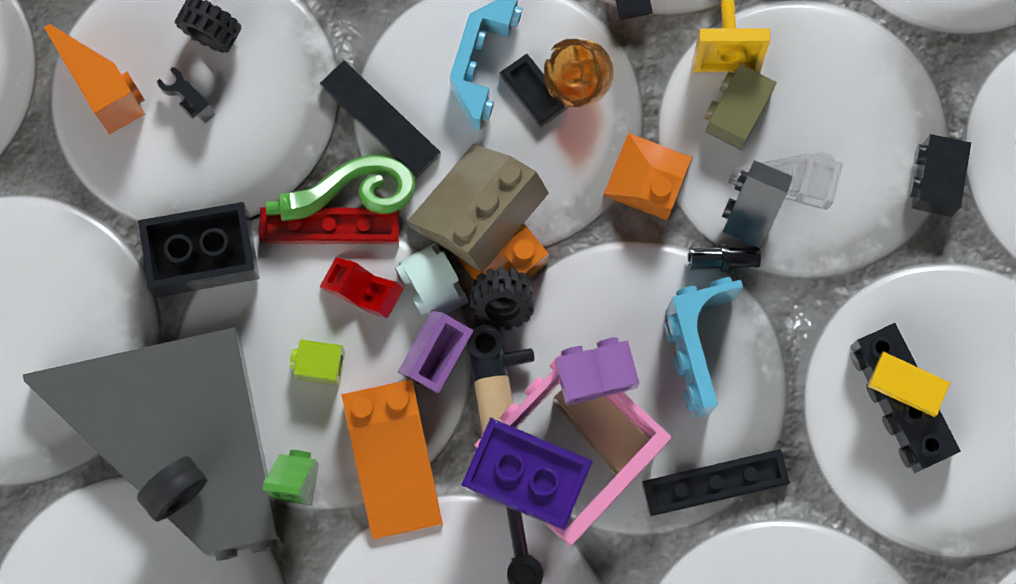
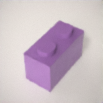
M431 311L397 373L412 379L413 382L427 390L439 393L473 330L444 313Z

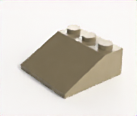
M473 144L407 222L482 273L546 198L549 192L535 170L512 156Z

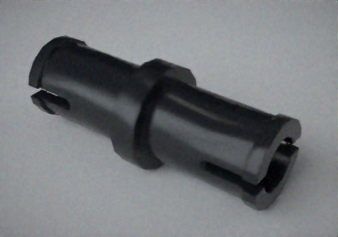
M720 244L717 248L691 247L688 248L687 260L691 262L688 264L689 270L719 268L721 272H728L730 268H759L761 254H757V252H760V248L756 246L729 247L728 244Z

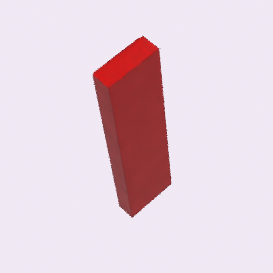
M260 207L259 242L260 244L399 245L400 210L389 214H379L367 208L323 207L308 217L281 221V214L267 216L266 207Z

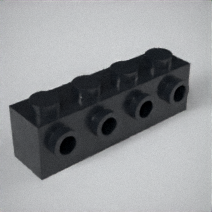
M896 323L856 340L850 346L852 352H850L851 360L858 371H863L868 383L883 352L918 367ZM866 384L871 400L874 403H879L884 413L882 420L886 430L891 436L895 435L901 446L898 452L902 462L907 468L911 467L914 474L961 452L940 409L938 414L933 417L876 391Z

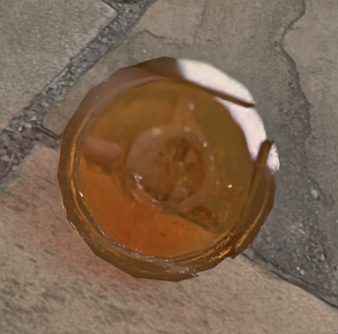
M586 38L565 39L554 45L551 49L554 50L551 58L546 59L544 65V80L551 96L565 103L562 105L566 107L578 108L589 106L601 100L611 88L614 79V65L607 51L599 43Z

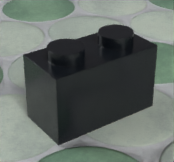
M930 134L923 144H918L914 155V164L918 165L917 177H912L908 190V196L913 197L911 209L952 217L961 208L972 142Z
M754 160L749 172L742 170L734 187L735 190L740 191L737 199L729 198L721 217L727 219L723 233L762 248L788 193L793 176Z

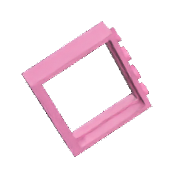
M556 358L549 366L553 371L544 380L537 377L525 390L524 393L528 397L519 406L515 403L510 405L500 416L499 419L503 423L518 428L560 384L555 366ZM624 392L604 397L650 440L568 528L565 527L563 531L544 523L570 548L672 438ZM481 438L474 444L476 447H478Z

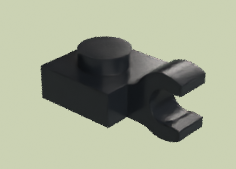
M172 67L170 71L176 78L175 83L166 85L161 79H158L157 84L160 90L168 96H180L182 101L179 105L192 119L198 116L206 124L215 116L211 105L187 80H184V77L177 68Z

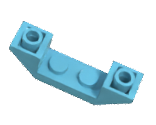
M496 0L470 13L450 74V88L474 129L480 130L483 119L489 121L494 106V101L489 100V87L471 83L478 64L473 61L476 50H483L487 31L509 37L512 26L518 27L523 10L522 7L518 6V0Z

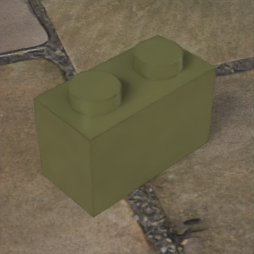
M742 64L739 65L735 74L728 72L719 89L724 92L720 102L718 103L713 100L704 116V119L709 121L705 132L742 150L777 82Z

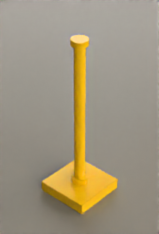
M721 0L722 28L699 29L692 59L693 73L736 72L740 64L756 72H761L770 44V28H736L735 1Z

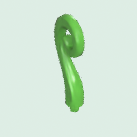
M382 155L362 156L341 165L309 189L279 194V201L265 202L267 216L281 214V221L308 217L321 210L351 181L368 174H384L396 181V193L387 198H380L374 194L375 190H379L384 186V178L381 175L365 178L358 190L359 198L368 210L379 214H389L401 210L410 202L415 192V178L410 169L397 159Z

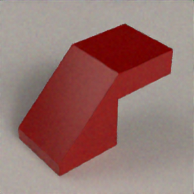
M335 257L319 286L330 294L368 313L387 319L404 289L395 281L374 276L358 263Z

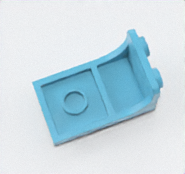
M731 277L715 280L710 283L711 287L697 290L696 286L682 288L676 291L677 296L672 297L666 309L668 322L664 323L666 337L669 343H675L677 356L673 357L678 377L684 376L687 390H683L684 401L687 410L694 411L696 419L709 416L718 405L698 336L697 319L698 315L708 308L736 300L743 289L741 280L732 282Z

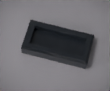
M528 53L500 72L502 80L540 128L568 109V104Z

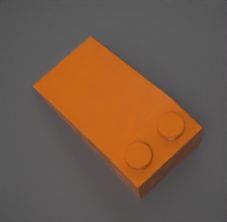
M410 379L341 394L372 540L443 525L413 380Z

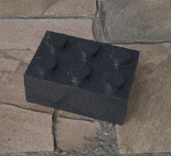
M244 202L138 220L147 286L156 298L260 279L250 213Z

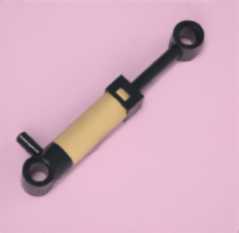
M491 325L475 327L468 339V352L482 434L490 417L502 422L499 419L500 416L513 404L507 366L530 363L535 360L534 351L531 348L505 352L501 333ZM481 338H490L495 342L496 346L491 352L482 353L475 345ZM506 506L514 551V558H511L512 562L507 569L508 583L520 584L516 581L514 572L521 565H529L535 571V580L531 584H541L543 568L540 562L528 553L522 513Z

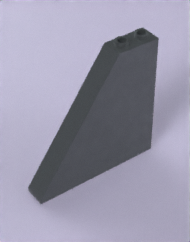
M235 327L23 374L24 382L138 491L153 476L172 462L185 456L190 457L206 476L207 483L189 503L167 519L204 554L210 557L215 556L216 561H222L238 557L237 550L251 547L252 553L273 549L272 542L281 541L273 498L262 490L268 471L241 337Z

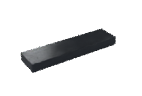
M345 60L320 82L321 88L388 152L406 165L416 178L441 156V151Z
M778 449L642 481L641 483L649 515L653 517L789 485L790 481L782 451Z

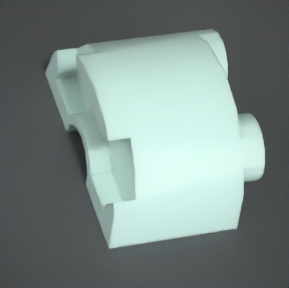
M436 242L399 262L400 265L395 267L404 286L410 283L413 286L417 295L412 297V300L421 316L425 314L429 316L431 311L448 314L468 303L467 296L458 283L459 279L444 252L440 251Z

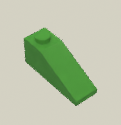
M290 450L289 455L279 454L263 483L262 490L276 501L312 506L319 463L315 459H310L311 453L306 451Z

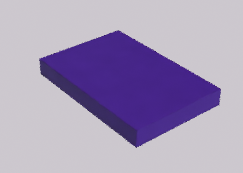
M490 417L461 487L564 531L593 461Z

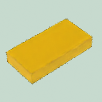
M883 352L867 386L935 417L939 412L951 382Z

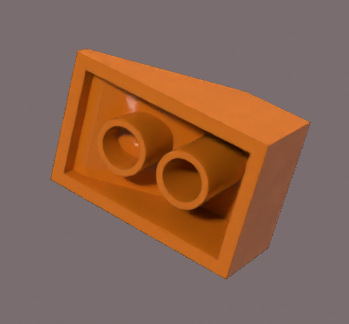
M48 24L44 27L94 114L109 135L145 115L140 106V103L144 102L145 99L128 71L121 74L115 63L53 25Z

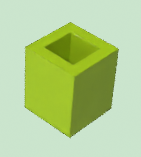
M300 339L298 349H292L289 368L294 370L297 380L339 386L345 350L342 345Z

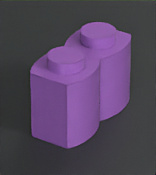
M612 337L597 342V348L583 351L582 346H575L561 351L562 356L556 358L555 366L566 405L586 402L638 387L640 383L628 341L619 342L618 337Z

